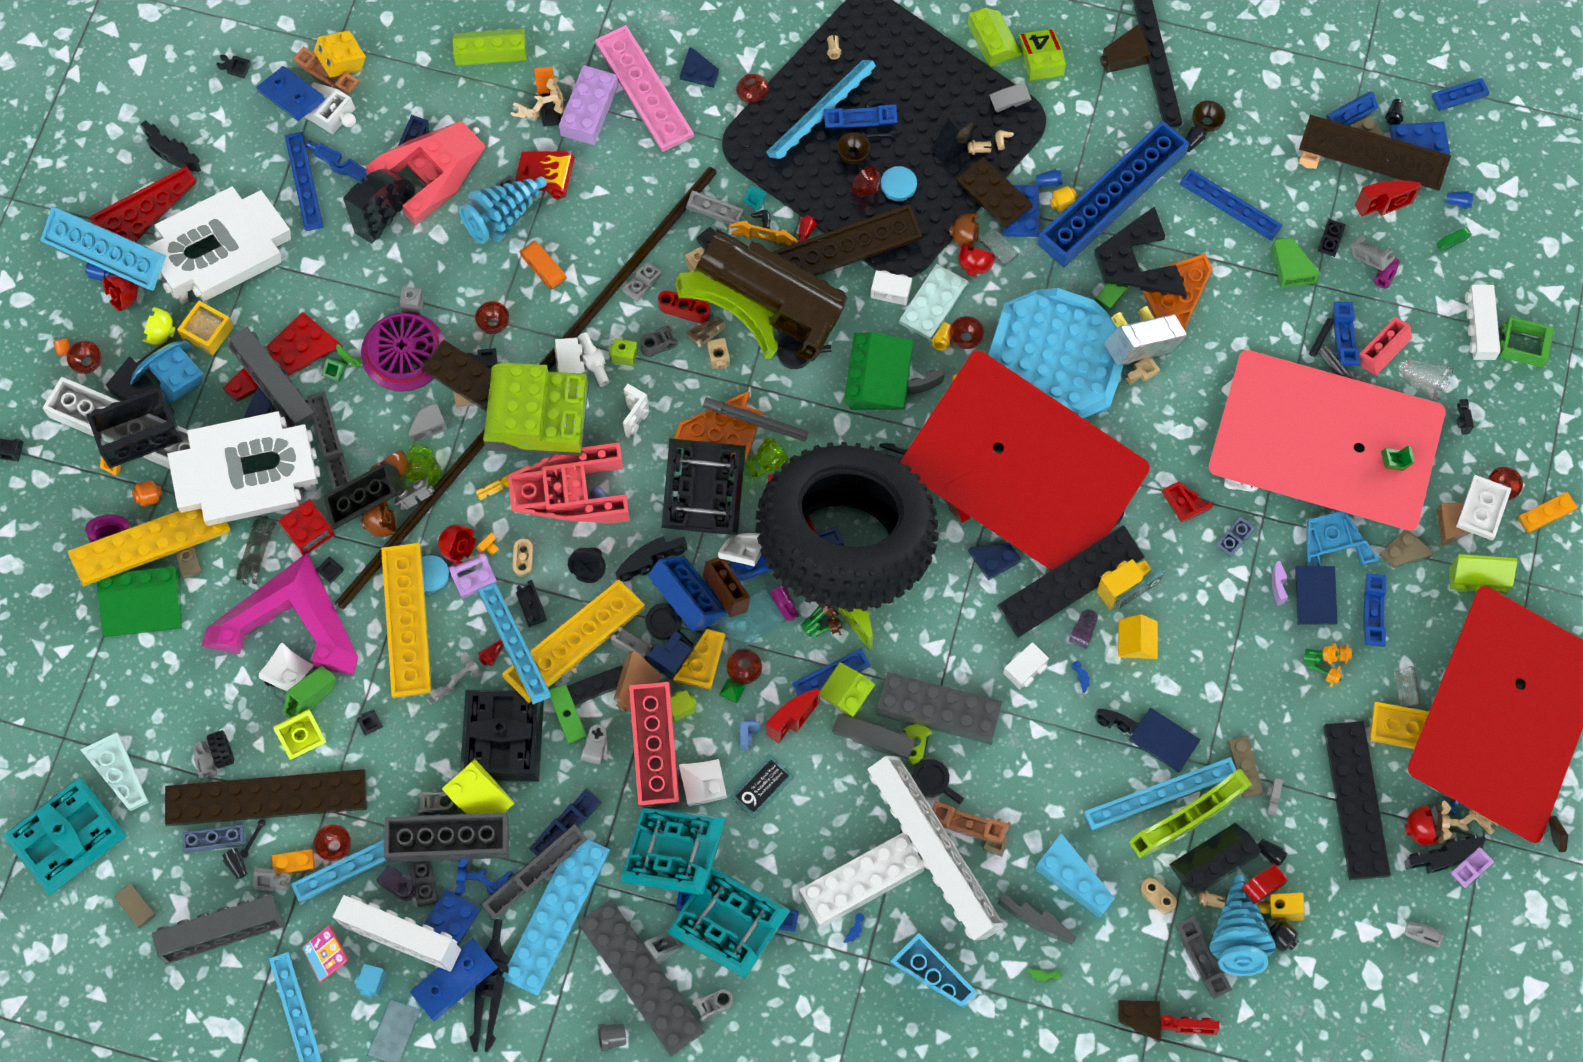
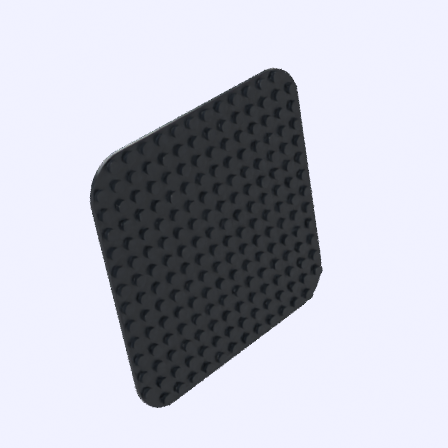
M845 0L728 125L723 135L722 149L726 160L735 170L801 217L807 215L815 218V222H817L816 228L823 233H828L910 204L923 239L862 260L877 271L884 270L895 275L903 274L910 278L928 268L951 242L953 236H950V226L954 225L955 220L960 215L976 213L981 208V205L957 183L956 179L983 157L1007 178L1042 138L1046 127V115L1042 105L1032 95H1030L1032 100L1017 107L1013 105L997 113L990 94L1016 84L895 1ZM833 35V40H835V35L839 38L841 55L838 59H831L827 55L829 50L827 38ZM862 60H872L876 67L872 70V73L859 82V86L852 89L845 99L835 105L834 109L865 108V104L869 100L884 99L885 105L896 104L897 123L861 128H825L824 117L821 122L811 128L808 134L803 135L799 139V143L791 147L784 157L777 159L768 156L766 151ZM963 108L974 120L972 140L975 142L991 141V146L984 147L991 148V153H975L972 155V153H968V146L942 162L932 151V147L948 118ZM891 130L896 131L895 138H890L889 136L866 137L870 142V153L867 159L861 163H847L838 154V141L847 133L864 132L865 134L889 133ZM999 130L1014 133L1012 137L1004 138L1005 149L998 150L995 142V134ZM852 149L848 154L855 157L859 152L856 149ZM895 166L910 169L917 179V189L914 195L904 201L891 200L881 190L883 174Z

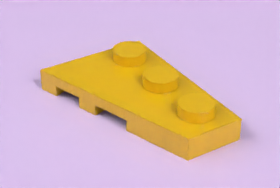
M706 629L694 647L693 652L673 678V681L712 690L726 633Z

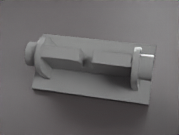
M429 478L418 479L411 487L401 489L396 496L395 505L399 504L402 510H408L418 503V500L415 498L416 496L422 501L433 495L435 490L432 485L428 486Z

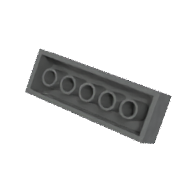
M887 672L877 715L912 725H924L932 730L991 745L1002 701Z
M507 813L385 817L384 858L387 863L509 858V818Z
M263 894L258 896L257 900L250 902L249 900L241 901L235 907H222L216 913H203L194 920L189 921V919L177 922L175 926L159 927L156 932H152L157 957L165 964H170L283 928L285 923L278 901L273 895Z

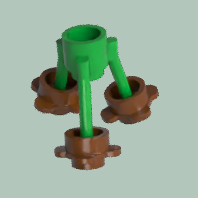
M818 606L805 619L801 627L809 637L813 634L817 637L828 630H831L832 634L839 633L841 635L840 629L843 628V622L839 618H834L833 614L837 616L839 613L838 611H833L832 606H825L824 608ZM824 614L831 616L832 618L827 620L829 626L819 629L821 624L818 620Z

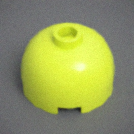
M153 307L152 311L155 313L154 316L149 315L144 330L147 338H143V342L150 345H162L167 342L169 337L173 338L176 327L173 326V319L167 311Z

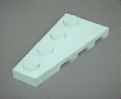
M118 733L81 749L82 753L130 812L149 803Z

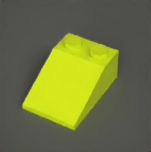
M476 759L470 762L442 788L450 799L466 814L505 813L515 804Z

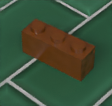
M717 557L706 561L703 577L730 618L748 612L750 596L726 560Z

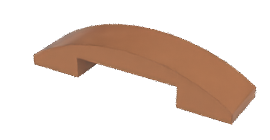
M304 46L293 58V61L313 78L326 86L340 90L346 95H350L360 83V80L347 72L341 76L330 78L316 54Z
M936 801L932 808L944 828L984 841L1002 843L1009 827L1008 823L992 818L987 820L955 810L953 806Z

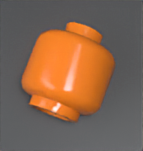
M148 480L137 483L135 488L132 489V495L136 504L146 507L159 502L162 490L160 485H156L154 481Z

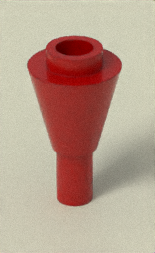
M807 215L800 218L798 243L806 240L817 226L815 218Z
M501 638L478 653L480 662L485 666L494 665L504 646Z

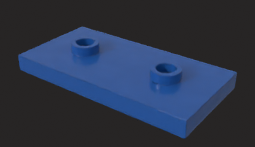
M284 66L256 87L259 93L297 121H300L325 100L323 94Z
M472 938L461 948L451 972L438 967L414 987L410 993L434 1022L498 967L476 940Z

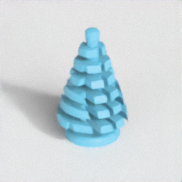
M540 176L535 181L525 179L523 183L516 181L512 184H503L504 187L492 186L491 188L480 189V191L474 190L468 195V198L472 199L468 201L469 204H462L459 207L461 220L467 231L478 243L485 244L489 240V236L494 241L499 242L512 229L513 226L511 224L515 225L519 219L517 218L523 215L527 210L526 207L533 204L532 198L536 199L540 194L538 189L545 187L547 182L544 177Z
M1236 875L1233 878L1234 885L1230 887L1225 906L1221 912V918L1218 919L1209 948L1210 952H1213L1212 955L1218 959L1219 967L1224 972L1236 976H1252L1261 973L1267 968V957L1275 952L1274 948L1276 946L1260 909L1242 889L1246 884L1245 877L1243 875Z

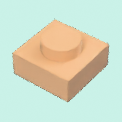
M1303 151L1299 164L1306 168L1316 169L1321 156Z

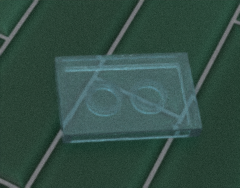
M763 589L750 597L748 612L732 618L727 613L716 622L722 631L726 633V637L734 649L739 651L786 622V619L766 590Z

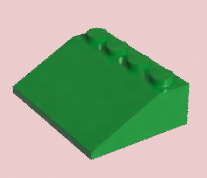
M872 332L854 333L844 401L850 410H902L905 408L913 340Z
M175 566L121 572L97 581L103 637L182 629L180 573Z

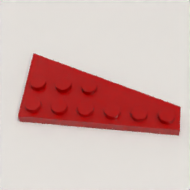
M185 166L91 215L89 219L95 225L136 242L196 184V181L188 167Z
M302 312L266 348L271 358L276 360L281 369L286 370L289 376L311 365V362L327 357L329 353L337 350L336 345L339 344L342 348L343 346ZM243 368L223 387V390L238 402L254 394L258 385Z

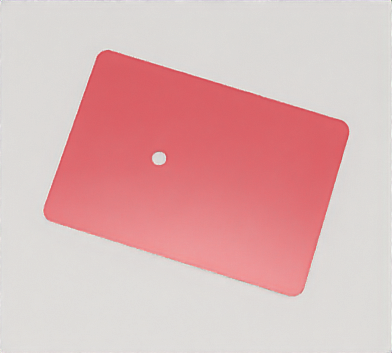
M1245 350L1238 359L1209 462V471L1219 477L1411 531L1416 529L1419 524L1445 417V408L1437 402L1251 350ZM1361 443L1364 445L1365 450L1358 453L1354 450V445ZM1406 446H1411L1415 460L1414 464L1403 471L1386 469L1384 467L1381 454L1383 449L1401 450Z

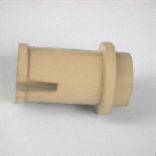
M833 35L827 38L829 48L827 55L831 59H838L841 55L839 38L835 35V40H833Z
M972 140V142H968V153H972V155L975 153H991V148H984L991 146V141L975 142Z
M1208 891L1200 892L1199 904H1202L1203 907L1208 905L1223 909L1225 906V902H1223V900H1226L1225 896L1210 894Z

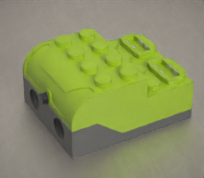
M499 363L494 365L491 370L488 401L483 402V408H487L483 437L486 450L582 456L589 389L587 375L583 373L548 372L547 365Z

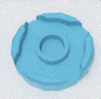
M902 166L888 169L881 178L882 192L886 194V197L894 201L907 200V198L914 195L917 189L915 174L910 169Z
M427 555L422 557L424 592L435 593L443 589L449 581L450 572L448 565L438 556Z

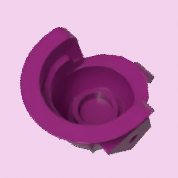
M114 514L93 518L85 527L89 543L129 529V522L124 517Z

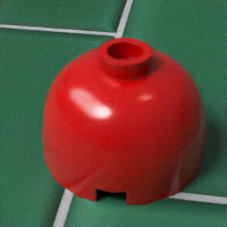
M962 245L960 247L958 262L960 267L967 271L966 275L977 277V274L983 275L990 271L995 262L996 255L975 247L971 250H968L969 246Z
M111 274L103 279L104 291L106 295L110 294L112 300H109V302L116 310H125L135 303L138 296L137 290L139 289L137 284L115 274Z
M460 524L446 527L438 540V549L441 555L450 562L461 564V560L464 557L468 558L474 549L476 538L472 534L474 531Z
M1429 804L1414 808L1408 815V823L1404 824L1407 836L1411 835L1413 840L1421 845L1439 843Z

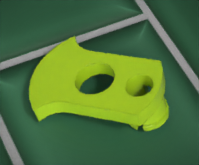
M914 724L903 729V732L907 734L906 737L921 740L918 746L913 747L908 759L911 765H917L923 759L927 737L932 734L928 727Z

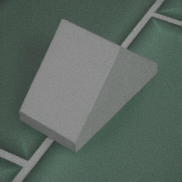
M667 932L644 942L645 948L657 965L683 947L678 939L667 934Z

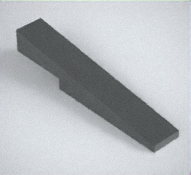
M324 391L307 396V399L314 409L313 421L333 490L350 482L351 478Z
M573 824L485 899L480 906L492 920H495L581 846L587 838Z

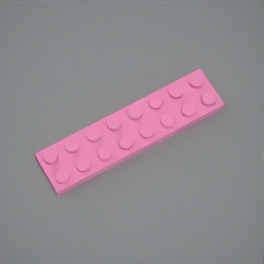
M627 25L595 39L596 46L612 72L617 75L620 85L661 151L664 152L693 138V131Z

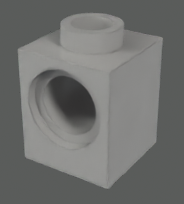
M403 286L399 301L402 312L421 315L424 302L422 289Z

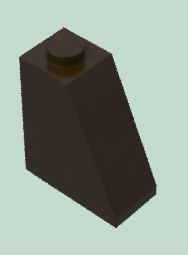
M1140 25L1135 26L1104 48L1103 54L1100 56V62L1102 67H1105L1106 73L1148 64L1150 54Z

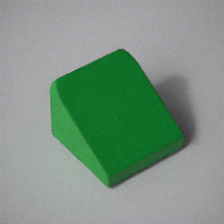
M333 357L326 358L321 376L339 382L348 363Z

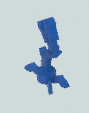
M459 860L455 892L456 895L460 896L466 891L465 880H478L487 888V892L492 894L508 881V878L513 875V871H508L496 882L492 883L484 876L487 872L486 869H482L478 873L466 872V867L469 864L468 860Z

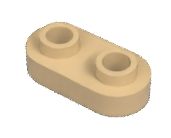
M519 539L514 544L512 567L517 576L526 577L532 572L533 545L528 539ZM526 548L527 551L521 552V549ZM521 566H525V567H526V569L523 570V571L520 570L519 568H520Z
M1148 878L1142 883L1140 887L1142 896L1159 912L1169 914L1175 909L1177 904L1176 898L1158 880ZM1153 885L1155 887V890L1150 891L1148 889V886ZM1168 899L1170 905H1165L1163 900Z

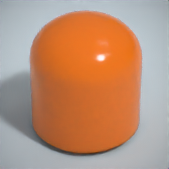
M67 338L53 342L58 356H67L71 352Z

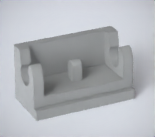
M1361 236L1355 243L1351 244L1353 258L1381 271L1395 259V255L1390 254L1392 249L1388 248L1386 251H1382L1369 245L1365 241L1366 237Z
M621 626L618 627V633L616 635L613 634L611 637L612 646L626 654L629 651L635 650L645 660L654 648L653 645L639 639Z

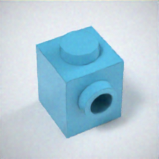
M367 964L363 965L361 973L358 972L355 978L356 988L360 991V995L372 998V995L379 996L386 976L384 969Z

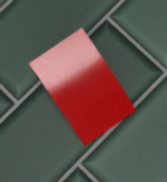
M1395 180L1365 186L1358 196L1355 207L1361 217L1377 210L1383 216L1412 204L1421 188V184L1414 181Z
M814 689L805 692L782 706L767 721L766 735L779 744L790 729L797 733L820 703V690Z

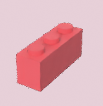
M1395 317L1359 354L1361 367L1377 376L1412 339L1410 324Z

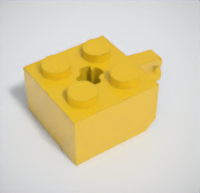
M1133 559L1129 562L1123 561L1116 567V570L1113 572L1107 571L1101 576L1097 594L1109 610L1118 606L1123 599L1139 589L1143 578L1151 572V567L1145 560L1137 564Z

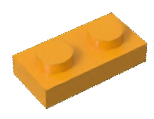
M312 849L272 855L273 870H276V875L315 870Z

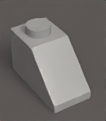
M430 404L419 410L408 433L412 444L447 430L438 405Z

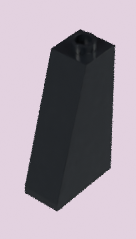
M130 356L106 384L110 393L123 401L133 395H140L146 393L149 389L157 387L145 373L142 374L140 380L131 384L132 374L138 367V364ZM170 404L172 413H173V415H174L175 412H174V410H173V408H172V406H171V404ZM163 409L150 413L153 416L168 421Z

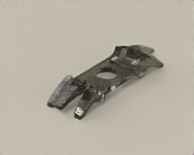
M264 516L261 522L260 519H256L251 527L250 537L243 558L239 563L236 580L240 581L244 569V585L247 584L253 567L252 583L257 584L258 573L266 547L277 524L272 522L266 529V534H264L268 516ZM253 545L261 547V551L258 554L250 553V548Z

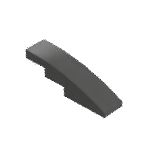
M842 714L838 715L832 729L834 735L850 738L853 742L870 746L875 751L909 759L916 743L915 740L891 730Z
M1006 894L999 899L998 904L1032 929L1069 944H1073L1077 937L1047 910L1040 915L1026 901L1019 907Z

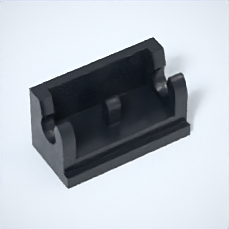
M16 438L14 440L0 439V459L19 462L24 442Z
M529 580L525 587L520 585L516 587V595L528 627L545 622L547 619L532 580Z

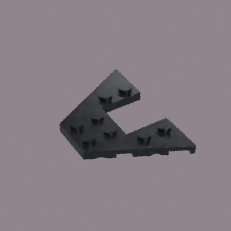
M1155 207L1098 246L1094 251L1096 261L1104 283L1118 284L1123 287H1128L1129 285L1139 287L1142 291L1159 292L1162 295L1168 293L1183 296L1182 299H1186L1187 293L1176 265L1140 271L1132 246L1165 240V233Z

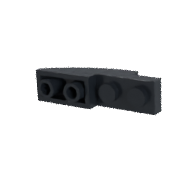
M146 120L140 124L144 134L148 137L146 141L149 148L157 156L179 168L187 166L189 171H201L199 166L200 160L194 153L190 154L188 152V148L183 142L179 143L175 138L170 141L167 136L160 134L159 129L154 124L150 125Z
M662 536L645 544L620 565L615 572L616 579L627 582L637 575H647L654 567L653 562H658L659 559H665L672 555L678 556L683 554L687 550L685 537L666 543Z
M1470 835L1465 837V840L1452 838L1446 840L1441 849L1431 850L1429 854L1422 855L1421 852L1410 854L1404 862L1405 868L1408 870L1426 866L1427 874L1448 869L1475 852L1486 840L1485 836Z

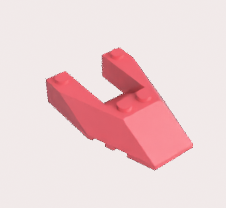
M459 121L411 139L381 154L366 166L367 175L379 169H388L398 173L406 166L410 168L426 186L402 205L403 214L417 226L458 192L459 187L467 178L468 173L473 165L476 164L486 146L463 121Z
M620 443L582 447V456L555 455L550 458L546 457L533 466L529 465L509 474L508 483L512 512L577 522L618 523L630 521L626 494L588 499L585 474L623 469Z

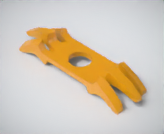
M748 221L729 225V228H739L732 231L731 236L744 235L748 239L756 237L776 242V245L790 246L793 245L791 242L798 243V240L784 229L781 231L751 225ZM759 232H765L768 235H762Z

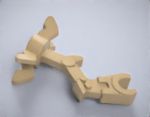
M550 78L547 82L546 87L551 90L549 96H535L538 102L533 109L516 102L513 105L517 106L519 111H513L511 115L521 118L532 117L533 121L537 120L543 104L551 101L555 103L554 110L562 114L566 107L563 106V95L556 84L558 82L557 78Z
M1445 800L1441 802V805L1436 806L1437 810L1440 811L1437 821L1440 834L1438 844L1451 837L1450 826L1459 827L1462 831L1467 832L1469 829L1466 825L1472 820H1476L1488 834H1493L1495 830L1491 828L1490 824L1499 825L1472 809L1469 810V815L1464 819H1450V816L1447 814L1451 807Z

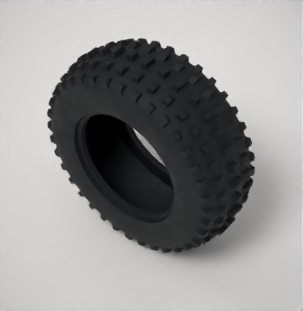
M841 442L840 446L827 443V447L816 445L812 451L807 449L801 451L800 456L794 455L790 458V463H783L780 472L775 471L771 481H768L762 497L759 498L758 508H760V511H756L755 519L760 520V522H756L755 530L757 533H761L757 540L758 544L762 547L760 549L761 555L767 558V567L774 570L773 576L776 580L781 579L783 581L782 586L785 589L790 587L794 590L793 595L796 597L802 595L806 598L805 602L809 604L817 602L821 608L832 606L833 611H838L839 608H847L848 612H853L854 608H861L862 611H867L868 607L880 608L881 603L890 604L894 602V597H902L905 594V589L910 591L914 587L913 583L920 581L928 565L931 564L932 554H935L937 544L933 543L938 541L939 533L934 531L938 527V520H935L937 511L934 505H932L933 498L931 494L926 493V484H921L919 481L921 477L918 473L913 474L910 471L911 466L908 464L902 465L900 458L897 456L891 458L887 456L888 452L885 450L882 453L875 451L874 446H870L869 449L863 448L861 443H856L855 446H847V442ZM826 507H853L875 517L885 527L889 535L882 541L869 546H841L829 542L816 534L805 518L813 512Z

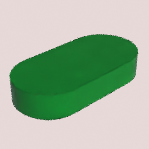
M1463 228L1443 237L1438 241L1437 247L1440 251H1445L1466 241L1472 233L1468 228Z

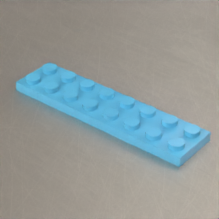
M53 206L40 241L152 291L155 289L166 257L164 254Z
M587 839L557 866L507 965L509 973L504 972L502 975L506 982L539 997L611 852L610 849Z

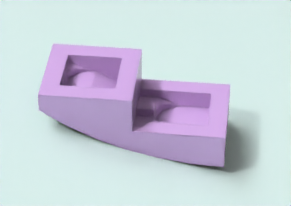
M1281 561L1276 562L1272 572V590L1277 606L1285 604L1288 598L1283 587L1288 577Z
M1479 847L1454 869L1451 874L1466 888L1494 861Z

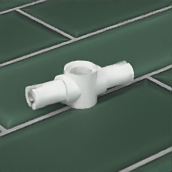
M587 332L580 334L578 339L580 344H582V358L587 370L594 373L600 387L608 385L610 381L604 369V364L606 363L601 350L593 345Z

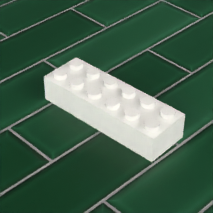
M901 833L799 889V896L818 929H821L924 872L925 866L918 853L911 846L908 836Z
M343 895L333 915V918L343 928L451 972L461 951L457 941L452 939L451 935L445 932L438 934L434 932L432 927L425 924L421 927L416 924V921L408 917L401 919L397 913L387 909L384 912L374 903L369 902L367 905L357 896L351 895V897Z

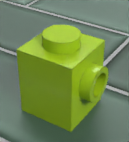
M615 338L614 345L611 344L609 348L612 363L634 367L638 352L637 342Z
M680 690L671 695L674 722L696 713L695 706L697 702L693 694L689 695L687 690L683 692Z

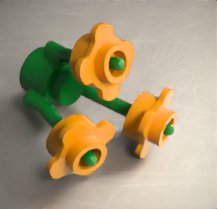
M1332 643V646H1325L1323 651L1306 648L1304 664H1309L1308 669H1313L1327 675L1326 681L1331 683L1330 687L1332 688L1334 683L1339 684L1342 680L1341 666L1338 669L1332 667L1330 671H1327L1316 665L1321 664L1322 656L1324 661H1328L1329 665L1336 662L1338 658L1339 661H1345V664H1347L1348 659L1351 660L1354 653L1352 648H1348V643L1345 646H1339V649L1336 643Z

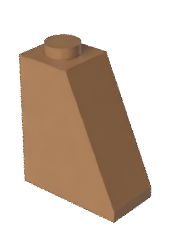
M1464 502L1441 503L1438 507L1437 515L1442 546L1471 533L1456 527Z
M635 650L629 651L626 655L614 695V700L617 702L616 706L623 712H631L629 685L658 683L663 677Z

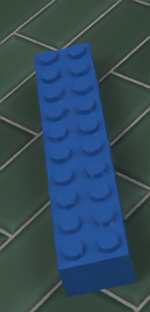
M1162 120L1039 234L1037 245L1060 265L1066 267L1187 153L1189 142Z

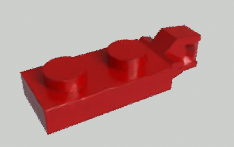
M1163 1015L1160 1021L1161 1030L1175 1031V1033L1217 1035L1220 1029L1219 1021H1214L1213 1018L1193 1020V1017L1189 1016L1177 1019L1172 1015Z

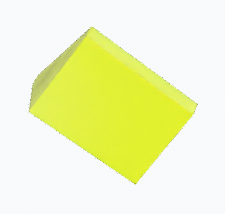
M310 709L273 727L290 760L326 743Z

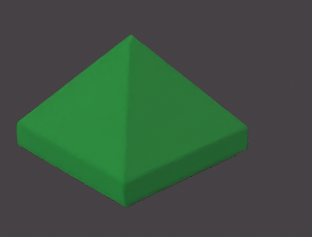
M728 678L719 696L737 704L746 686Z

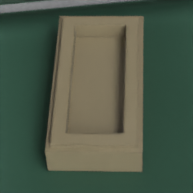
M132 884L114 896L138 928H141L156 916Z

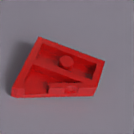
M1181 482L1174 483L1162 490V494L1181 523L1213 507L1211 502L1206 503L1198 497L1199 494L1189 490Z

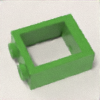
M1509 317L1508 321L1503 323L1501 328L1503 338L1499 340V357L1543 368L1549 359L1554 327ZM1511 331L1540 337L1538 355L1508 348Z

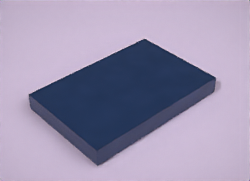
M1296 566L1297 625L1338 624L1335 566Z
M1151 707L1129 739L1130 742L1177 772L1181 771L1201 740Z

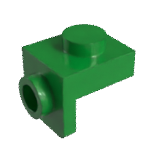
M1406 446L1401 450L1385 448L1381 451L1386 469L1403 471L1415 462L1411 446Z

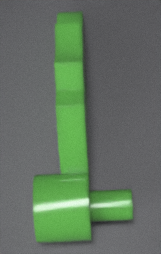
M339 344L336 345L337 354L341 357V360H344L346 363H352V367L362 365V358H354Z
M1027 969L1032 978L1037 979L1038 982H1046L1052 977L1055 980L1061 978V973L1058 970L1046 973L1044 970Z

